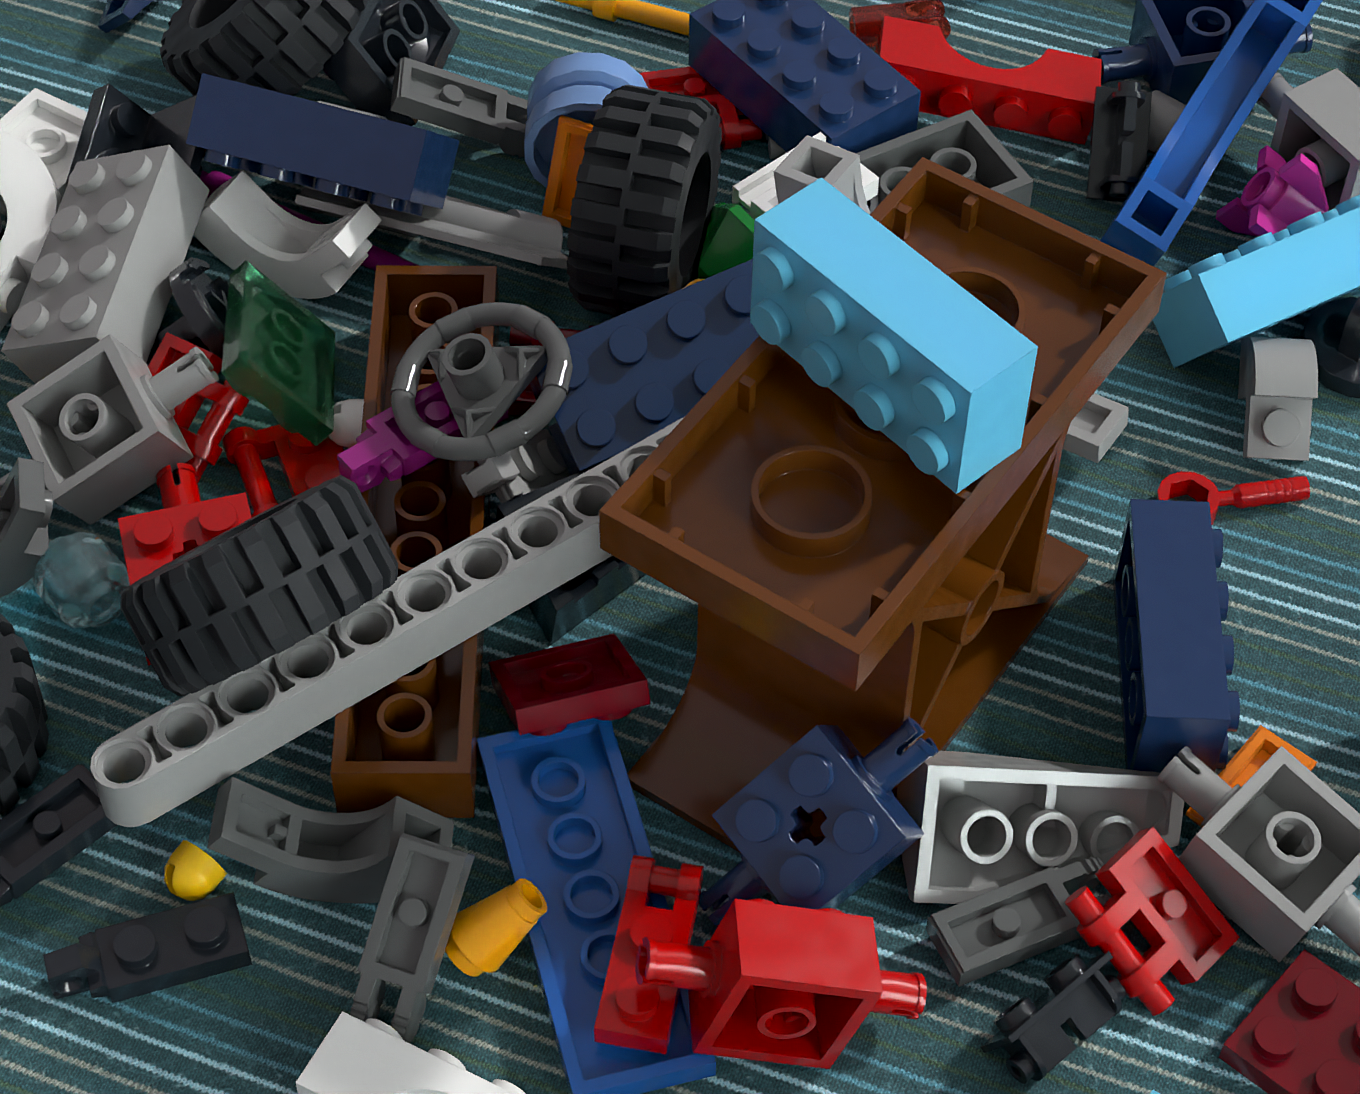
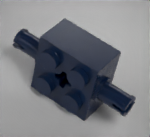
M1136 0L1129 45L1093 50L1092 57L1102 59L1101 85L1112 81L1143 77L1148 82L1152 92L1158 90L1186 105L1252 0ZM1310 24L1307 25L1288 54L1308 53L1311 50L1313 33Z
M908 717L897 730L863 757L838 725H816L712 814L713 818L741 852L742 861L709 889L701 892L699 905L703 911H707L710 907L716 909L729 898L727 902L708 916V918L718 927L734 899H762L768 893L774 895L781 905L816 910L822 908L835 909L922 837L925 833L897 800L891 789L929 757H933L939 752L930 737L926 740L924 738L918 739L925 733V730L915 720ZM915 740H917L912 746H910V747L904 752V750H905L909 745H911ZM811 813H825L827 819L820 826L824 836L814 837L809 829L813 824V819L810 816Z

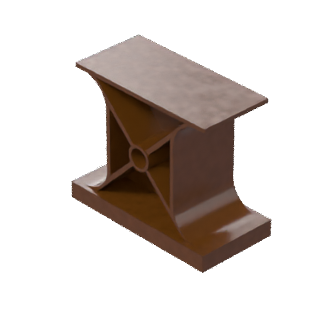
M922 157L874 209L870 216L1038 346L1021 448L956 494L934 475H928L919 470L910 459L908 453L880 430L876 431L869 428L859 418L855 409L828 387L816 384L801 364L778 345L767 343L759 335L599 510L600 549L698 603L697 653L689 682L663 732L627 773L631 788L741 853L713 818L712 814L816 725H838L861 755L865 757L897 730L904 720L910 717L925 730V733L918 739L924 738L926 740L930 737L938 751H945L1088 562L1089 555L1047 534L1064 441L1071 421L1159 312L1167 276L1166 272ZM915 740L911 745H909V746L904 750V752H905L910 746H912L917 740ZM898 784L891 789L895 797H897ZM811 813L810 816L813 819V824L809 829L814 837L824 836L820 826L827 819L825 813Z

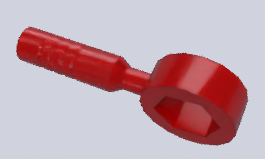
M1180 471L1168 475L1161 481L1155 500H1169L1170 498L1189 495L1198 502H1209L1211 524L1213 525L1218 507L1233 505L1241 509L1308 500L1310 497V485L1306 476L1236 484L1230 490L1218 491L1215 484L1204 475Z

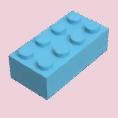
M822 177L755 219L750 323L762 339L769 344L778 345L804 367L806 373L816 384L831 389L855 409L864 424L873 430H880L908 453L910 459L919 470L925 474L934 475L956 494L1021 448L1038 349L1036 344Z
M1360 195L1336 205V208L1323 214L1319 211L1300 219L1275 234L1269 232L1254 238L1223 255L1221 252L1191 265L1188 267V270L1166 279L1164 285L1165 293L1162 294L1159 312L1153 318V322L1173 367L1176 368L1359 289Z

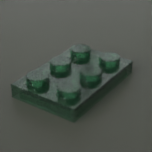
M245 260L229 275L221 373L225 375L226 380L236 392L245 397L252 396L269 409L284 429L291 433H300L317 446L334 431L333 406L336 332Z

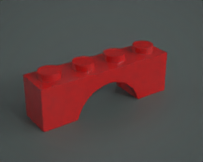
M884 16L874 52L921 91L919 112L950 118L972 109L980 120L988 126L1085 145L1093 123L1095 87H1101L1102 59L1048 48L1037 61L1030 65L1014 69L992 68L975 63L959 54L946 41L939 26Z

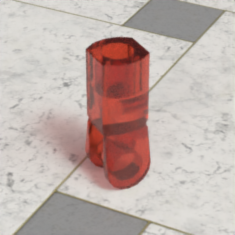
M912 0L904 3L851 7L849 12V31L868 47L876 46L884 16L939 26L945 39L949 36L951 27L947 18L943 17L945 7L941 0Z

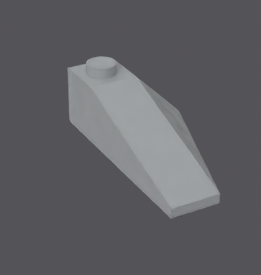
M939 751L935 756L929 757L904 778L897 787V800L925 833L901 853L909 899L917 903L959 904L1049 867H1052L1055 871L1090 857L1100 858L1105 865L1135 834L1150 827L1156 829L1170 848L1178 846L1184 800L1165 783L1157 780L1160 773L970 752Z

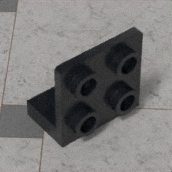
M110 84L94 90L66 183H69V176L77 162L170 145L200 178L202 174L201 162L205 148L186 144L197 95L151 115Z

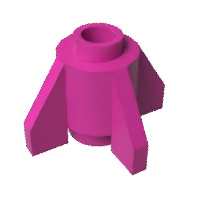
M1266 145L1259 150L1256 168L1258 173L1245 186L1241 199L1236 197L1217 210L1216 219L1232 232L1259 237L1269 232L1275 234L1282 231L1288 225L1319 211L1322 214L1327 212L1329 206L1318 166L1302 153L1286 162L1281 155Z

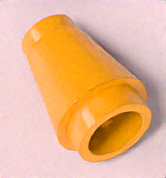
M520 878L514 884L459 911L456 914L446 945V954L458 969L469 976L478 977L483 972H496L537 923L538 919L547 912L545 898L533 883Z

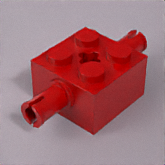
M177 463L181 482L179 485L174 484L171 465H167L159 470L156 475V484L160 491L163 509L117 518L130 585L186 552L252 518L246 492L201 501L197 484L198 476L194 467L185 463ZM146 656L148 665H151L150 661Z
M734 899L711 939L707 940L703 946L657 941L654 938L644 937L643 943H640L635 965L638 985L649 986L651 984L688 989L693 1053L824 1069L831 1068L869 1012L905 1016L907 1019L917 1020L919 1018L918 1014H922L927 996L926 980L922 973L880 970L873 917L845 914L833 908L816 910L779 905L766 899Z

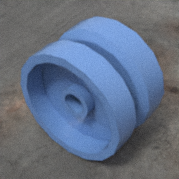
M577 52L554 59L541 69L528 91L524 139L525 162L534 179L547 188L560 115L593 124L597 110L602 108L603 99L612 90L624 85L648 88L643 76L625 61L604 53Z

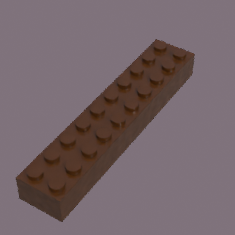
M376 265L361 434L367 430L366 421L392 407L390 391L396 367L406 350L423 331L434 324L436 320L463 307L499 302L497 266ZM499 326L482 327L470 332L486 337L492 347H498ZM446 343L440 349H445L448 344ZM429 360L421 370L417 392L438 381ZM437 458L407 476L402 475L400 479L389 481L385 477L380 485L361 493L398 561L397 577L489 526L491 494L473 498L461 477L465 472L478 467L479 463L477 461H451ZM484 630L335 716L330 774L337 813L371 810L387 803L395 796H399L446 818H475L478 759L477 738H479Z

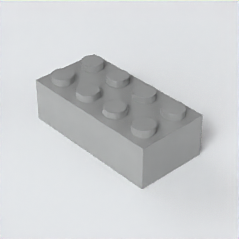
M170 145L88 159L76 163L69 176V183L57 213L51 221L50 230L38 260L32 268L30 280L18 310L12 318L11 327L1 349V352L35 384L109 334L147 363L172 295L169 273L184 262L210 191Z

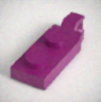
M439 381L416 393L415 406L420 418L424 422L449 436L463 437ZM392 407L366 421L367 430L356 438L357 444L337 455L340 475L356 483L361 493L380 485L385 477L389 481L400 479L402 475L407 476L437 459L410 443L400 431L395 421ZM508 410L496 424L508 418Z

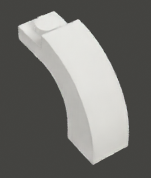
M1 129L0 213L7 216V225L0 241V332L18 310L30 280L32 268L38 260L50 230L51 221L56 215L62 200L46 165L38 154L19 138Z
M242 170L216 188L206 199L194 236L223 263L245 278L287 296L316 299L337 293L369 256L367 252L372 247L367 237L382 220L364 203L330 224H315L304 221L278 206Z

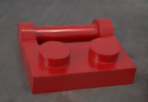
M328 411L260 430L246 426L237 427L224 436L222 446L228 461L238 468L254 511L251 517L278 505L261 460L277 456L292 497L327 480L340 476L337 455L343 452L344 448L332 441L326 431Z

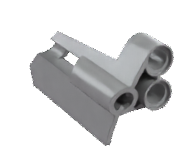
M317 101L319 103L388 120L386 117L327 102ZM315 177L313 188L304 186L303 190L296 195L295 204L302 205L304 210L340 219L366 203L382 220L376 227L379 229L411 237L422 235L537 265L567 268L568 257L561 252L563 242L562 226L554 218L518 209H510L505 213L447 195L443 209L424 205L422 216L370 204L371 191H369L366 202L316 190L314 186L317 177Z

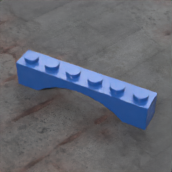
M1252 0L1100 239L1101 242L1151 266L1158 262L1193 209L1210 176L1240 127L1323 0Z

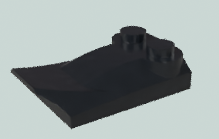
M368 0L366 8L358 15L360 20L354 30L349 32L344 38V44L335 55H331L324 63L323 71L331 80L336 82L353 103L356 110L383 116L397 123L409 126L416 125L417 119L390 111L394 71L400 59H404V57L443 69L460 30L437 0Z

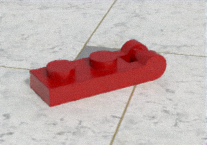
M633 855L626 894L594 1026V1041L666 1054L680 988L651 984L649 986L638 985L635 974L637 952L640 943H643L644 937L654 938L657 941L690 945L701 895L704 866L682 863L680 869L655 865V858ZM650 894L675 897L673 910L648 906Z

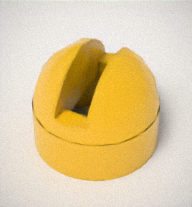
M183 840L170 855L164 867V882L169 891L186 901L204 899L215 890L227 875L226 871L211 856L187 840Z

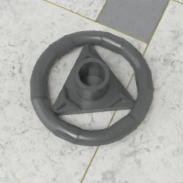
M493 302L463 307L436 320L434 324L429 326L413 341L396 367L390 391L395 421L400 431L413 446L435 458L451 461H478L496 456L499 457L528 443L527 441L537 435L558 412L565 397L568 395L573 370L568 343L560 329L549 317L526 305ZM487 326H510L538 340L541 345L492 347L486 337L470 332ZM446 343L448 344L445 349H440ZM428 360L432 365L463 437L447 435L424 422L417 412L415 406L416 393L421 370ZM547 364L542 392L535 403L517 420L515 419L490 431Z

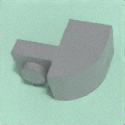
M1251 336L1242 338L1238 399H1246L1243 458L1309 461L1312 401L1318 398V364L1314 343L1308 339Z

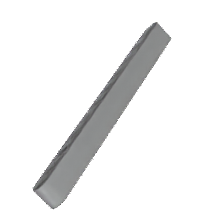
M683 418L397 577V580L391 587L383 590V593L373 600L364 603L349 615L333 622L325 629L310 635L294 646L263 660L261 663L245 671L232 675L222 682L184 696L106 740L97 747L91 757L90 766L106 817L114 824L124 827H138L153 821L613 556L600 549L599 510ZM191 744H197V745L192 746V747H190V748H184V747L189 746V745H191ZM130 779H135L134 781H131L129 783H122Z

